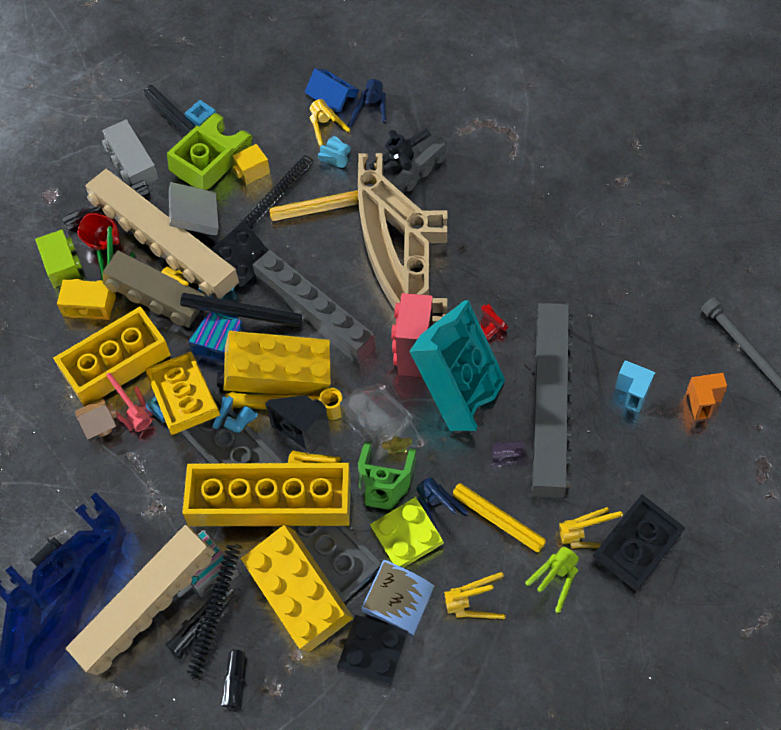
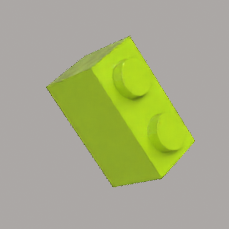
M63 229L35 239L47 275L54 288L61 286L63 279H81L78 269L82 268L78 255L73 256L72 251L76 250L71 237L66 238Z

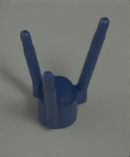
M377 79L367 81L365 90L362 91L361 98L347 125L349 128L353 125L364 101L368 105L379 100L382 121L386 122V94L382 92L383 83Z
M432 477L423 480L417 486L416 491L420 495L417 500L438 533L439 531L427 505L428 503L433 506L441 502L452 514L457 512L453 506L463 514H468V510L446 492L441 484L438 485Z

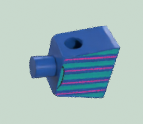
M215 312L208 313L189 340L192 353L225 364V344L229 331L245 332L242 321L237 319L238 316L222 315Z

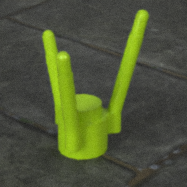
M561 547L556 555L552 554L549 560L525 583L527 586H530L551 567L552 570L538 587V591L542 592L556 574L563 577L567 574L568 576L555 610L556 613L561 612L572 580L578 572V569L575 567L579 561L578 556L572 550Z

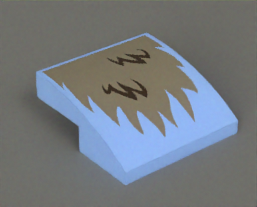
M383 560L361 610L363 613L387 622L388 625L407 630L409 635L414 636L435 585L411 571Z

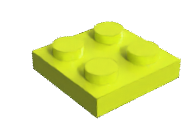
M416 497L370 524L392 563L402 568L444 544L441 536Z

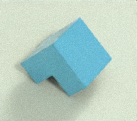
M626 360L618 374L615 388L628 393L624 407L639 413L651 388L655 372Z

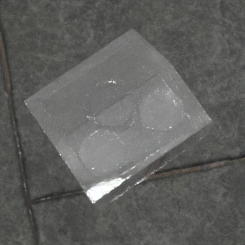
M379 384L358 387L339 403L341 417L363 439L372 442L371 446L375 450L413 419V415Z

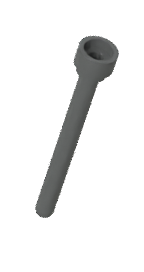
M717 297L709 299L701 307L703 313L707 317L716 319L781 391V376L726 316L723 303Z

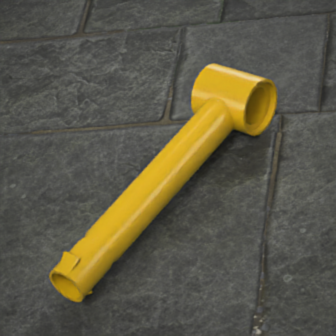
M335 388L325 389L320 396H308L312 400L318 399L325 405L327 417L330 420H337L345 413L342 394ZM232 391L226 393L225 397L228 398L230 396L233 398V405L231 407L233 410V408L242 409L243 406L250 409H267L265 403L270 399L302 395L243 394ZM331 402H337L334 406H327Z

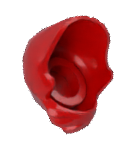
M90 213L83 217L78 226L77 234L88 247L98 251L107 250V229L109 226L112 227L113 245L120 244L119 228L110 217L97 213Z

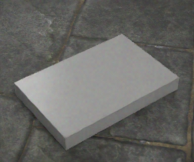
M170 182L169 226L217 236L219 227L216 192Z

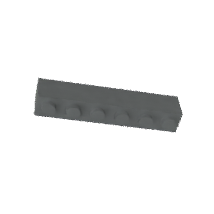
M269 250L253 264L256 281L295 313L301 314L303 320L326 339L330 340L332 344L359 365L376 349L374 334L274 252Z

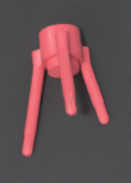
M108 373V379L129 407L126 412L127 419L118 412H116V419L125 424L129 431L135 429V431L139 432L146 429L152 422L151 417L153 414L146 408V402L139 387L136 386L134 390L141 407L133 404L113 375Z

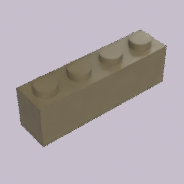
M119 250L103 271V284L110 291L119 292L127 296L130 301L147 306L153 313L162 314L170 318L177 325H184L190 328L200 312L199 309L182 307L180 305L182 293L205 296V294L189 286L182 285L174 278Z

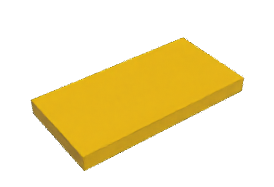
M192 351L145 370L171 435L220 416L218 407Z

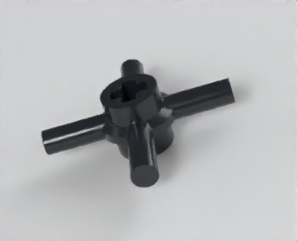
M425 128L409 139H405L402 135L397 134L395 130L389 131L388 136L390 139L385 145L388 152L383 155V166L391 161H395L405 171L411 170L412 164L410 161L414 157L412 148L431 136L429 130ZM376 160L369 164L370 169L373 171L376 170L374 168Z

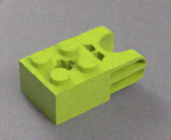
M214 113L201 126H196L167 152L169 171L195 188L208 190L234 165L233 155L252 146L253 136L244 130L232 136L222 135L225 130L224 117Z

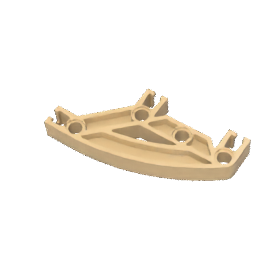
M376 153L375 171L364 170L367 169L366 160H368V154H359L358 200L364 241L375 275L389 302L395 309V304L401 301L402 293L429 295V243H447V210L422 211L383 176L382 153ZM374 184V186L368 187L366 185ZM386 220L405 236L404 266L401 265L393 247ZM416 225L422 226L419 229L413 228ZM434 226H443V228H435ZM414 268L422 269V271L417 273L411 270H413ZM433 298V313H443V317L447 314V298ZM433 316V324H435L442 317Z

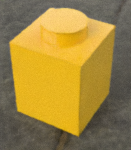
M257 144L233 155V172L238 179L242 178L246 185L270 174L268 159Z

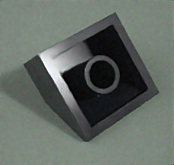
M302 395L270 399L265 403L271 426L309 454H312L330 433L326 407L318 399L312 400L308 396Z

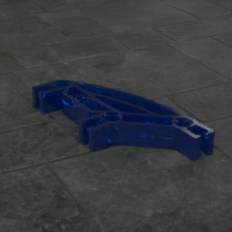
M96 492L90 497L95 505L93 508L96 511L102 509L103 513L99 514L96 519H92L85 511L87 507L84 504L75 510L91 531H78L35 568L32 573L31 584H28L12 566L5 570L11 577L10 581L13 584L18 582L19 586L13 589L10 594H7L0 584V597L7 603L0 646V689L4 687V691L0 694V717L36 685L67 651L65 648L79 635L109 583L123 545L126 530L118 514ZM115 525L110 531H105L107 526ZM73 561L69 567L63 568L66 562ZM60 596L52 610L40 624L42 611ZM30 598L26 605L20 606L24 599ZM20 674L17 682L10 684V679L14 675Z

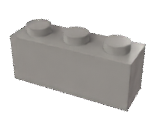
M127 119L102 130L105 140H102L103 146L107 153L112 152L111 159L115 167H121L122 171H120V174L125 184L130 183L133 185L143 180L148 185L159 180L155 165Z

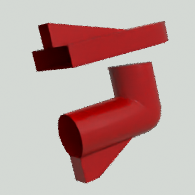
M489 303L481 307L483 315L492 322L486 328L480 324L487 341L498 332L495 325L504 332L508 329V325L497 316Z

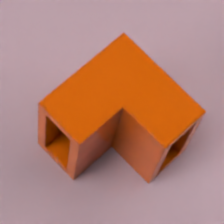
M723 373L691 377L686 394L694 420L710 418L716 402H722L727 389Z

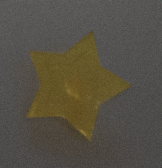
M395 435L392 440L383 442L382 448L388 450L389 455L397 452H407V447L412 444V438H400Z

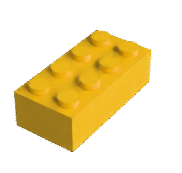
M140 306L55 356L53 359L85 407L115 390V387L107 377L108 373H111L120 386L145 372L147 368L155 366L170 357L171 354L165 339Z
M229 331L225 344L224 390L277 395L320 396L325 389L329 388L331 384L330 340Z
M286 525L280 527L240 558L299 649L311 652L354 618L295 530Z

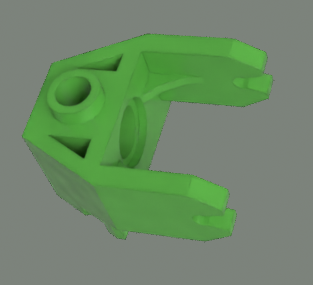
M365 441L358 462L359 488L362 491L365 506L392 510L399 503V500L408 494V488L410 487L415 467L417 449L410 448L404 470L369 465L372 442ZM376 491L385 492V493H384L383 495H379V494H377Z

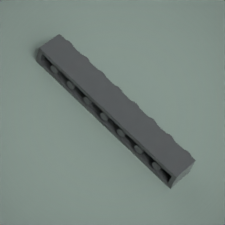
M538 304L532 496L564 498L565 490L571 488V473H566V465H571V449H567V441H571L572 425H567V418L572 416V402H567V395H572V380H568V372L572 373L573 358L568 357V351H572L573 336L568 335V329L573 328V314H569V304Z

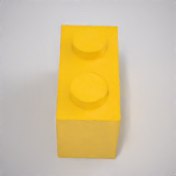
M63 279L57 306L63 317L110 320L116 295L115 292L106 288L102 280L94 282L81 279Z

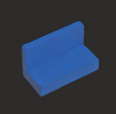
M316 68L305 89L307 95L316 100L323 99L329 108L335 112H341L346 98H356L359 89L331 72Z

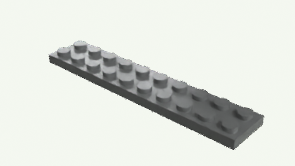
M212 389L210 392L220 411L222 399ZM232 409L229 410L218 430L212 428L215 417L181 431L210 464L284 463L248 425H245L240 433H235L224 427L228 416L236 419L238 416ZM270 526V527H271L272 530L275 532V531H277V530H278L280 527H282V526ZM287 526L295 530L343 602L378 573L382 563L346 526Z

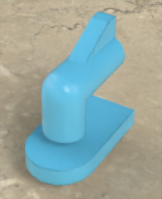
M333 136L329 138L326 146L321 145L317 159L343 168L348 163L347 155L350 153L351 148L348 144Z

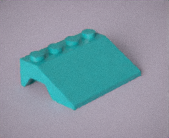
M464 300L424 331L410 350L412 358L450 431H476L478 426L473 418L475 411L479 406L494 400L505 382V377L469 300Z

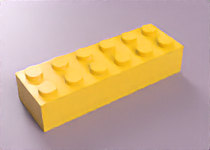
M349 463L187 464L182 514L188 526H349L351 490Z

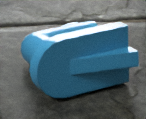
M223 396L219 411L220 416L216 417L212 428L218 430L233 405L232 397L228 396L226 398ZM243 406L236 419L227 417L224 427L235 433H240L245 425L257 418L258 413L252 411L249 407Z

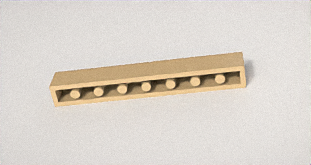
M105 169L85 185L89 194L87 198L93 206L102 208L106 216L116 219L119 225L126 232L131 231L141 244L146 243L150 246V249L156 256L165 258L172 269L180 270L190 283L195 282L199 285V288L206 296L211 295L214 298L221 299L239 283L234 267L185 229L169 226V217L109 170Z

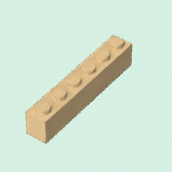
M184 525L65 649L86 672L97 676L105 672L112 665V660L119 653L124 652L130 647L132 639L151 625L152 618L171 604L174 595L179 590L185 589L199 570L208 566L212 560L211 557L216 552L193 529Z

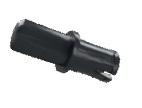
M232 650L228 655L226 676H223L222 679L225 682L221 706L224 708H240L242 683H245V678L243 677L245 652L241 650Z

